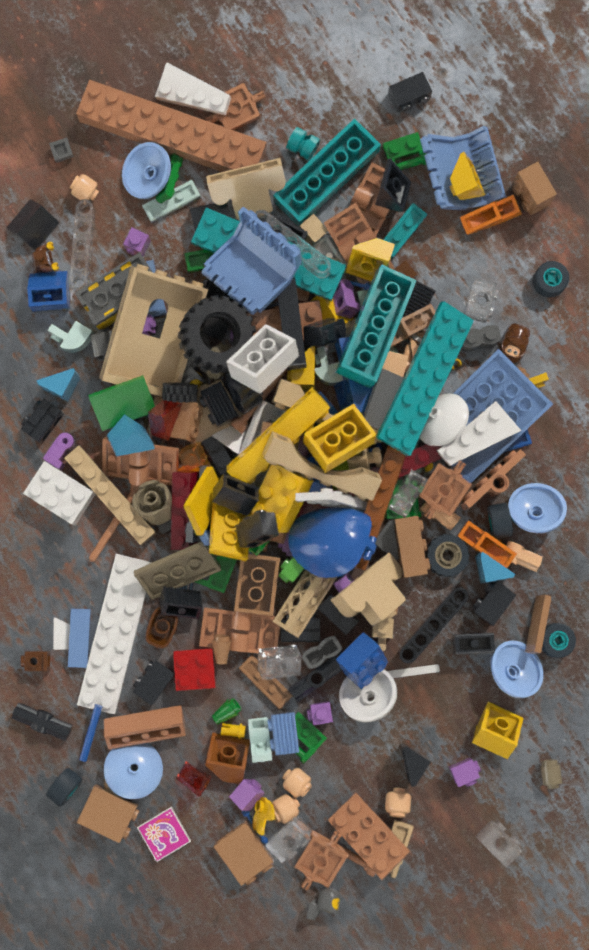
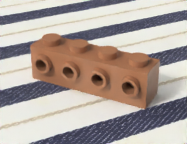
M181 705L104 719V737L108 750L186 736L185 719Z

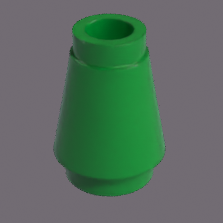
M227 699L212 714V718L219 725L238 716L239 712L242 711L241 706L236 699Z

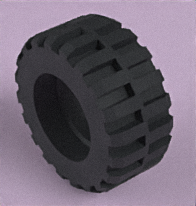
M211 296L209 299L204 298L197 304H194L184 315L179 325L178 338L181 339L179 346L180 349H184L185 354L183 355L186 360L189 358L192 361L191 365L194 367L199 366L200 371H211V374L228 372L227 361L256 332L255 326L251 325L253 321L252 316L246 315L247 309L244 306L240 308L238 301H228L229 297L225 296L221 298ZM218 318L229 325L233 332V345L229 350L218 353L205 346L200 336V327L205 320Z

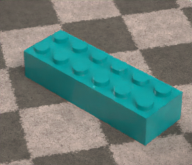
M354 118L287 181L282 190L277 191L273 195V202L299 227L380 152L381 144Z
M381 264L372 279L335 373L368 388H371L377 382L417 280Z

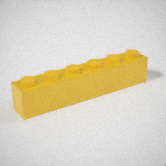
M312 387L226 466L227 472L234 478L252 484L256 480L257 474L261 471L265 472L271 466V464L265 461L263 450L272 431L290 438L295 445L303 432L306 433L314 427L313 423L315 421L323 419L329 413L330 407L328 403Z

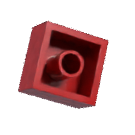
M213 648L173 651L176 691L216 688Z

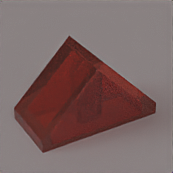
M162 400L148 412L151 435L169 441L182 404Z
M187 761L176 777L177 780L198 797H201L212 778Z

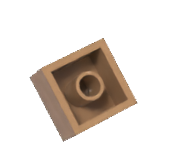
M539 162L519 171L512 183L513 192L516 196L519 195L522 200L521 205L526 212L528 211L530 216L548 207L557 195Z

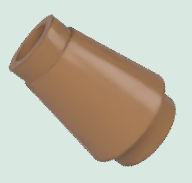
M223 634L214 635L212 644L215 663L227 664L231 645L230 636Z

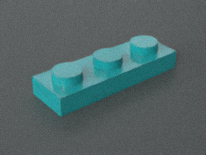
M412 203L383 239L395 244L391 259L396 256L428 215L414 203Z

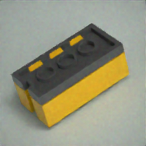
M140 252L75 293L82 306L88 311L87 314L93 324L99 330L105 329L115 322L131 266L137 267V264L149 267Z

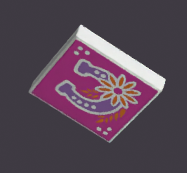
M172 806L137 827L156 862L191 842Z

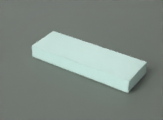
M190 180L175 188L173 197L162 204L153 199L142 205L150 222L153 223L201 198L194 182Z

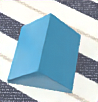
M72 368L36 381L43 390L68 402L80 380V376Z
M125 414L107 434L116 457L155 449L145 427Z
M484 552L477 553L475 556L480 583L514 577L515 574Z

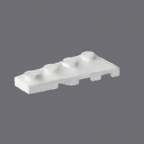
M167 62L155 95L156 99L225 116L231 101V97L227 93Z
M495 401L469 423L456 439L443 445L437 453L448 466L459 462V460L461 461L521 430Z
M328 488L321 489V492L296 493L295 501L299 502L307 501L310 504L317 503L321 504V506L346 507L355 510H366L368 502L361 501V499L352 497L350 494H342V492L333 491V489Z

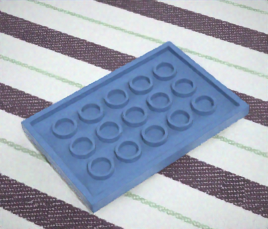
M499 349L453 394L460 396L468 406L469 418L466 426L496 401L521 431L461 460L466 464L460 473L462 477L472 483L553 405Z

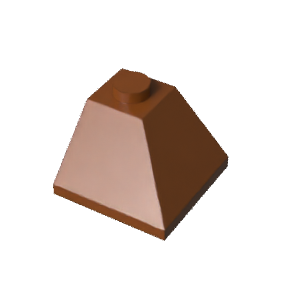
M212 733L206 766L222 781L240 784L244 778L250 739H238V737L221 736V734Z

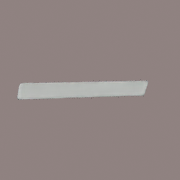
M439 664L387 672L392 678L440 672Z

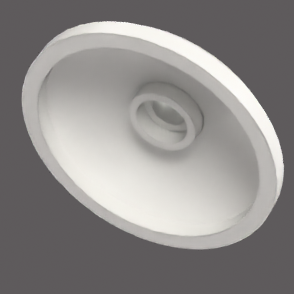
M447 393L439 395L419 438L430 446L446 445L456 439L468 422L469 409L466 402L456 394Z
M386 670L378 672L373 677L371 683L362 689L346 677L339 692V700L344 712L359 722H373L383 718L391 711L397 699L396 683Z

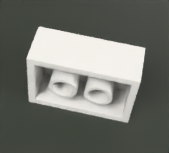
M265 324L227 361L231 378L261 394L299 356L296 340Z
M45 461L23 493L76 526L96 495L93 491Z

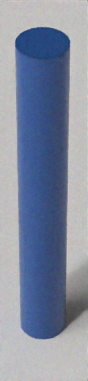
M95 704L79 758L80 761L86 762L88 759L102 705Z

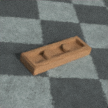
M539 595L535 598L525 649L526 653H541L551 596Z
M253 654L239 667L279 710L293 697Z

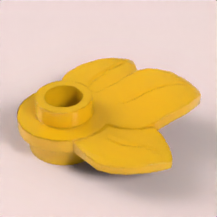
M261 797L255 803L254 808L256 812L253 817L252 826L253 830L264 836L266 821L275 820V811L271 801L266 797Z

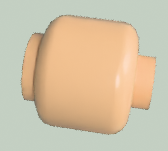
M84 174L80 177L77 175L70 186V189H72L71 194L84 203L88 202L89 199L94 200L99 192L96 190L97 182Z
M295 768L292 771L289 769L282 777L284 779L283 788L295 798L304 797L312 787L310 776L300 768Z
M393 788V791L386 794L385 810L390 813L389 816L405 818V815L410 813L411 795L406 793L405 789Z
M283 794L272 802L277 823L286 824L299 815L298 807H300V803L295 797Z

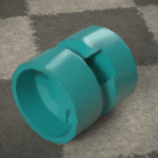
M296 127L288 140L286 149L293 153L299 152L301 157L310 161L321 139L312 134L308 136L307 131Z

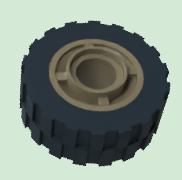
M443 534L432 539L427 545L425 559H429L430 569L433 573H436L438 576L450 577L458 575L466 568L465 566L469 562V549L460 537L453 536V534ZM445 550L451 553V559L449 561H446L443 558V552Z

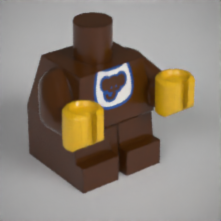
M53 242L41 245L35 252H32L31 255L36 273L59 271V265L53 261L51 252L54 250Z

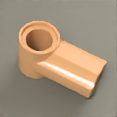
M425 502L420 508L421 511L426 513L430 505ZM437 510L432 516V519H436L450 531L461 518L456 513L449 517Z
M508 541L506 546L517 553L511 564H518L537 572L543 557L524 549L523 546L515 542Z

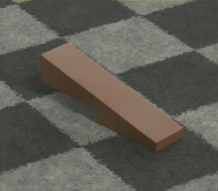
M432 304L401 319L390 348L428 328L436 312Z

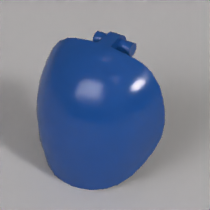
M328 507L311 511L297 518L290 528L288 543L293 557L303 568L321 578H334L351 571L358 564L362 554L363 559L370 560L377 547L375 544L377 538L374 536L369 537L372 521L366 513L346 507Z

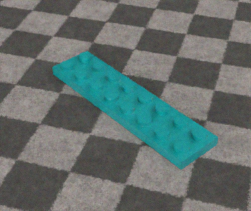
M206 208L191 240V244L215 253L234 235L240 221ZM296 245L301 251L302 260L294 275L296 287L332 301L347 265Z
M445 301L439 303L376 435L377 439L406 456H411L429 418V414L474 322L473 319Z

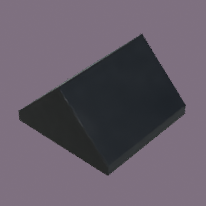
M391 158L387 160L375 205L397 212H404L411 181Z
M30 199L6 228L33 250H36L60 222L41 204Z
M401 743L400 746L408 783L411 787H415L431 762L408 745Z

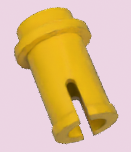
M222 723L221 736L238 737V739H241V737L245 738L246 726H242V723L240 725Z

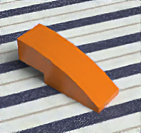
M511 195L498 202L494 201L460 217L466 234L469 235L521 215L522 212L516 197Z
M469 520L457 535L477 552H484L506 568H508L517 555L513 550L486 531L481 530Z

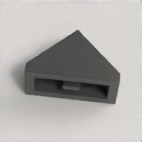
M393 520L387 522L379 533L375 544L385 554L390 552L396 560L399 559L394 524Z

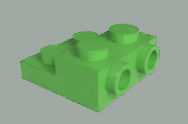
M294 557L291 560L287 558L280 566L282 571L278 577L286 583L289 581L293 583L305 568Z

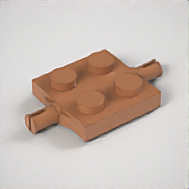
M244 83L225 92L231 97L226 116L215 113L205 119L211 123L219 121L223 127L231 130L241 128L260 118L256 102L265 99V94L261 91L252 95Z
M459 460L454 470L449 469L442 463H438L418 495L430 505L424 514L425 517L431 519L436 510L445 513L449 517L454 514L472 486L460 474L466 466L465 463Z
M334 831L330 840L314 833L295 864V868L306 876L305 881L301 885L303 889L306 886L305 890H309L313 881L329 888L347 859L349 853L336 845L342 836L340 833L337 835V831Z

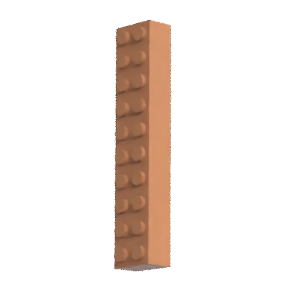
M92 80L88 82L76 113L81 123L141 144L145 142L156 143L162 146L169 154L175 153L183 159L220 172L262 163L267 150V142Z

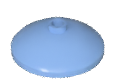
M145 142L136 146L128 154L122 169V180L124 187L132 196L139 199H148L157 195L165 187L171 171L168 153L162 146L156 143Z
M531 483L519 487L512 493L508 503L512 521L521 529L532 533H546L555 530L563 523L567 512V505L563 496L553 487L540 483Z
M507 641L499 645L495 649V653L492 654L490 662L492 676L499 688L506 694L515 698L530 697L540 689L543 682L541 661L537 654L525 652L526 644L519 641Z
M149 743L112 749L104 763V778L108 787L116 795L125 799H140L149 795L156 789L162 778L163 764L157 750ZM132 764L137 765L138 770L132 771L130 766Z

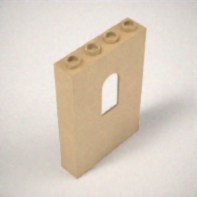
M137 264V267L131 266L99 378L102 381L120 384L144 375L150 394L162 397L163 383H180L187 363L183 355L185 351L180 349L179 346L181 339L178 338L179 325L187 311L194 304L206 298L208 289L203 287V283L193 280L192 284L185 282L184 277L174 275V278L166 276L167 272L157 269L155 273L148 271L149 267ZM156 299H162L168 305V312L160 339L142 334L150 304Z

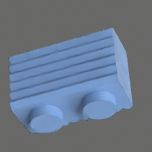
M295 712L271 714V719H268L269 731H273L274 739H270L271 751H275L276 755L299 753Z

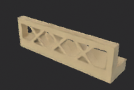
M305 570L273 622L299 638L337 577L321 578ZM310 581V586L304 590V584ZM300 597L298 605L293 606L295 598ZM289 614L287 622L285 624L281 623L283 617Z

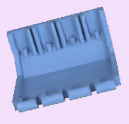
M482 126L468 134L456 137L427 134L420 139L423 153H427L424 157L427 169L431 171L429 176L432 188L436 189L434 191L436 203L440 205L441 209L466 211L506 198L488 127ZM465 152L473 162L485 196L460 200L457 196H453L450 190V185H452L450 177L460 153Z
M242 207L238 211L240 223L234 235L204 263L205 268L201 273L210 281H214V284L222 291L228 292V296L238 301L239 305L242 304V307L244 306L251 315H254L257 311L261 313L291 283L302 260L301 251L296 245L288 243L281 233L277 234L267 222H262L258 219L255 212L252 210L248 211L245 207Z

